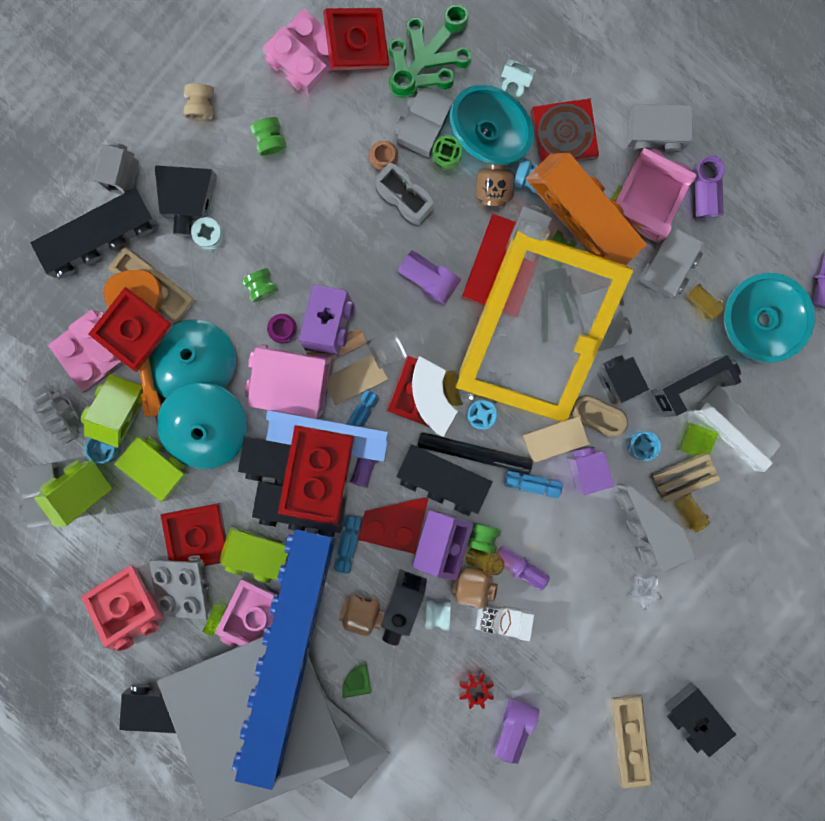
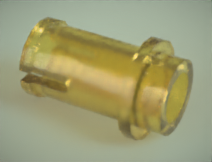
M700 283L686 297L706 314L704 316L706 319L709 317L712 321L725 309L721 304L723 301H717Z
M455 370L445 372L443 389L449 403L456 407L463 405L460 390L456 388L459 375H456Z
M691 493L675 502V505L678 506L689 522L688 528L693 529L695 533L710 524L708 520L709 515L703 513Z
M474 548L467 552V554L475 556L476 559L466 556V563L469 566L484 570L488 576L499 575L504 569V560L498 553L490 554Z

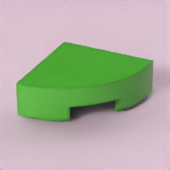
M367 662L357 665L348 673L343 684L342 698L372 693Z

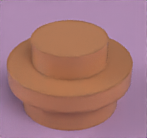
M378 141L371 147L369 159L376 169L382 171L388 163L397 164L398 150L393 143Z

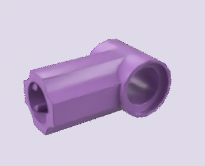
M707 156L695 164L692 172L697 174L694 180L696 217L702 218L724 215L722 177L725 173V165L717 156ZM704 164L710 165L713 168V178L704 176L702 172Z
M413 250L406 256L398 270L400 274L422 287L426 294L444 305L461 281L456 274L440 265L436 266Z
M513 699L509 700L503 716L502 724L504 725L494 750V756L511 764L519 763L528 735L532 734L536 727L540 712L538 708Z

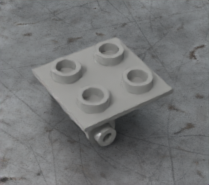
M190 556L188 558L189 562L149 560L155 598L163 616L207 620L211 603L208 600V586L203 585L207 582V578L202 577L204 575V561L200 559V556Z

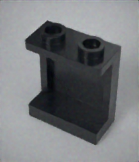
M728 355L713 358L651 390V393L664 417L678 416L688 411L679 395L680 393L713 376H716L721 387L737 385L742 382L739 377L741 370L737 362L733 358L730 359Z

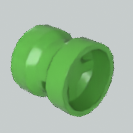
M277 117L264 118L251 124L252 134L258 140L256 147L260 156L273 155L287 148L285 139L279 132L281 126Z
M446 135L436 140L432 152L433 163L442 171L454 170L459 165L462 156V146L457 138Z

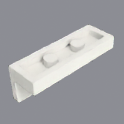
M715 386L692 410L756 471L765 472L773 464L769 459L778 451L781 444L720 386Z

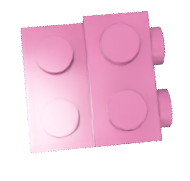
M304 8L286 28L282 26L263 46L266 55L264 57L265 61L276 71L281 68L288 75L286 77L287 81L298 91L303 88L309 94L331 70L325 27Z
M93 309L69 325V330L48 344L50 350L82 393H86L108 377L109 374H112L124 365L122 361L88 335L104 314L103 311L99 313Z
M242 578L215 631V634L221 636L220 641L229 646L236 647V645L242 646L262 638L266 627H270L273 623L274 615L270 614V607L274 595L277 596V594Z

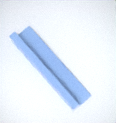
M267 410L266 420H270L267 441L291 445L294 426H305L354 435L355 439L351 456L385 462L390 432Z

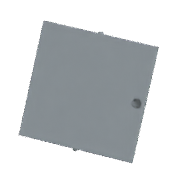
M263 637L157 680L182 747L181 753L185 755L209 821H218L351 765L329 712V707L325 700L326 693L320 687L309 656L280 778L272 790L236 782L237 772L232 771L235 754L237 751L240 752L244 744V740L240 739L243 722L251 715L252 708L247 707L251 689H255L259 681V677L255 676L256 665L259 657L262 658L265 655L267 648L266 645H262Z

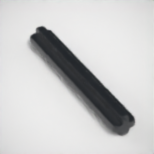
M425 432L420 434L418 440L419 448L525 474H530L533 466V460L530 458Z

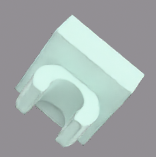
M509 59L501 75L505 78L502 83V90L506 91L508 84L515 82L519 87L516 96L520 97L525 90V86H530L536 69Z

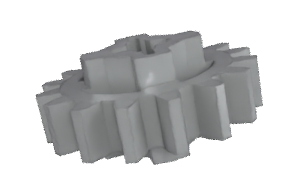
M48 381L33 387L31 393L36 403L33 405V410L37 414L43 429L46 432L50 431L52 435L55 433L57 439L61 440L63 444H68L79 438V430L76 427L78 426L76 421L79 418L68 396L60 391L56 392L54 386H51Z

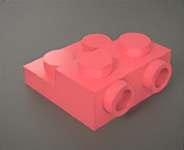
M132 565L81 596L103 646L113 651L117 649L118 652L129 649L134 645V638L140 634L147 636L156 632L159 629L158 623L164 620V616L159 610L153 594L147 591L136 567Z

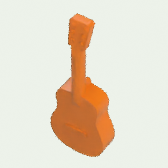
M127 270L113 275L105 283L103 295L108 308L124 287H127L159 312L163 294L162 286L159 280L149 272ZM148 358L139 369L143 389L141 400L145 417L157 416L162 406L158 391H155L150 359Z

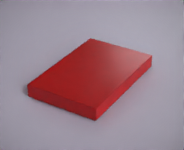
M492 213L462 298L484 306L486 305L507 252L505 248L516 224L515 221ZM548 233L545 234L543 240H546ZM536 254L533 260L523 259L503 308V313L514 317L518 316L538 262L539 254Z
M299 425L294 426L278 514L338 525L355 439L354 435Z

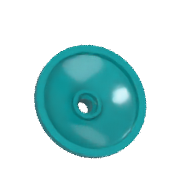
M474 85L460 92L451 106L450 123L453 133L463 148L477 159L493 165H510L521 160L530 150L534 138L532 121L522 104L508 92L490 85Z
M762 273L744 280L732 291L724 309V327L732 345L747 358L763 363L784 361L799 353L808 343L815 324L814 306L806 290L797 281L778 273ZM761 314L767 317L766 325H762L759 322Z
M197 319L174 323L172 329L149 357L154 388L165 399L175 389L193 382L213 383L226 389L236 369L235 350L226 333L210 322ZM187 352H191V358L188 360H184L183 355Z
M193 382L180 386L165 399L158 413L157 430L162 445L171 456L192 468L213 469L225 465L240 452L244 436H247V418L242 405L232 393L213 383ZM193 429H201L203 436L195 435Z

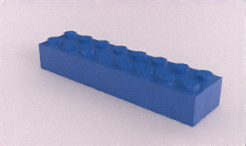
M295 529L294 535L289 534L287 537L284 552L289 553L287 564L281 565L277 578V583L282 585L280 593L277 596L274 595L270 607V614L274 615L273 623L270 627H266L262 645H266L267 648L265 655L258 659L255 676L259 677V681L255 689H251L247 707L252 708L251 715L243 722L240 739L244 740V744L240 752H236L232 765V771L237 772L236 782L272 790L280 778L336 538Z

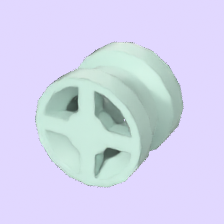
M203 217L193 224L191 229L192 238L203 249H216L224 241V231L214 219Z
M427 599L425 629L440 627L442 630L449 631L450 600L435 603L433 599Z

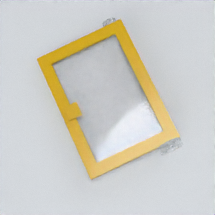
M521 219L515 235L511 239L466 352L455 387L460 389L459 394L467 399L474 400L479 395L551 419L564 421L569 418L630 280L633 269L547 239L550 233L547 227L531 220Z

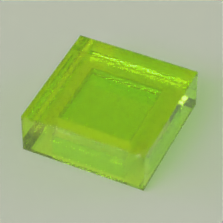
M688 423L678 450L692 456L708 452L710 455L719 433L694 423Z
M222 601L215 604L202 631L209 636L215 635V631L228 604Z

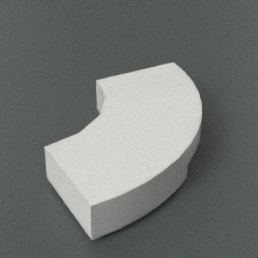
M419 356L412 379L414 401L426 424L437 434L444 437L458 412L449 403L444 394L443 379L446 369Z

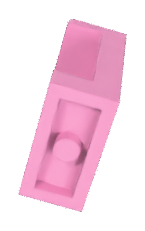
M644 148L637 156L615 201L623 208L624 213L622 215L638 234L660 244L668 237L672 229L670 225L690 184L695 180L697 174L691 172L690 167L683 163H674L664 158L665 156L658 150Z
M264 344L255 347V351L252 350L248 363L249 368H252L251 380H248L245 386V397H248L247 406L308 418H319L324 411L332 356L322 354L318 356L305 355L268 348V345Z

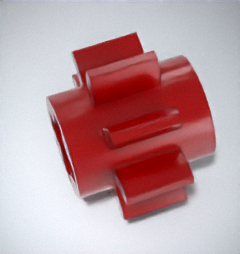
M469 671V679L466 682L459 681V686L465 689L464 692L459 694L460 700L468 699L469 709L474 704H480L481 708L485 709L484 702L487 698L494 700V695L488 691V689L494 686L493 681L485 682L483 671L479 676H473ZM477 685H481L482 693L477 692L475 696L472 695L470 687L476 688Z

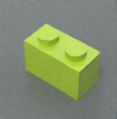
M109 374L105 383L98 385L93 404L91 406L87 405L82 413L81 422L84 423V436L118 448L142 405V385Z
M137 436L114 465L160 502L167 501L189 472L184 469L185 465L161 451L160 449L163 446L151 436L147 438Z
M92 460L73 461L63 469L65 474L58 479L52 478L40 487L42 492L34 497L55 527L68 526L112 490Z
M230 526L219 560L221 565L225 566L224 570L236 575H242L243 571L254 574V579L270 583L271 579L277 581L280 567L285 565L288 553L284 552L286 542Z

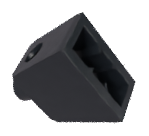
M155 165L160 214L164 218L174 219L173 235L191 236L192 220L197 221L208 216L217 175L212 169Z
M399 569L381 623V627L385 628L382 637L384 642L397 646L402 635L410 636L425 596L427 578Z

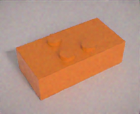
M570 153L550 154L525 178L588 253L626 266L647 246L645 241L622 215L624 213L623 208L615 200L608 199L603 193L605 190L603 184L597 178L590 177Z

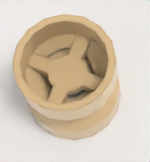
M200 83L185 85L184 96L187 98V104L184 106L183 116L187 119L198 121L213 119L214 109L209 101L214 98V88Z

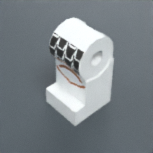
M487 605L483 609H478L475 628L487 633L516 637L519 640L530 641L534 613L532 610L501 605Z

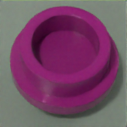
M277 314L269 320L267 331L270 338L275 342L287 343L295 337L297 325L291 316Z

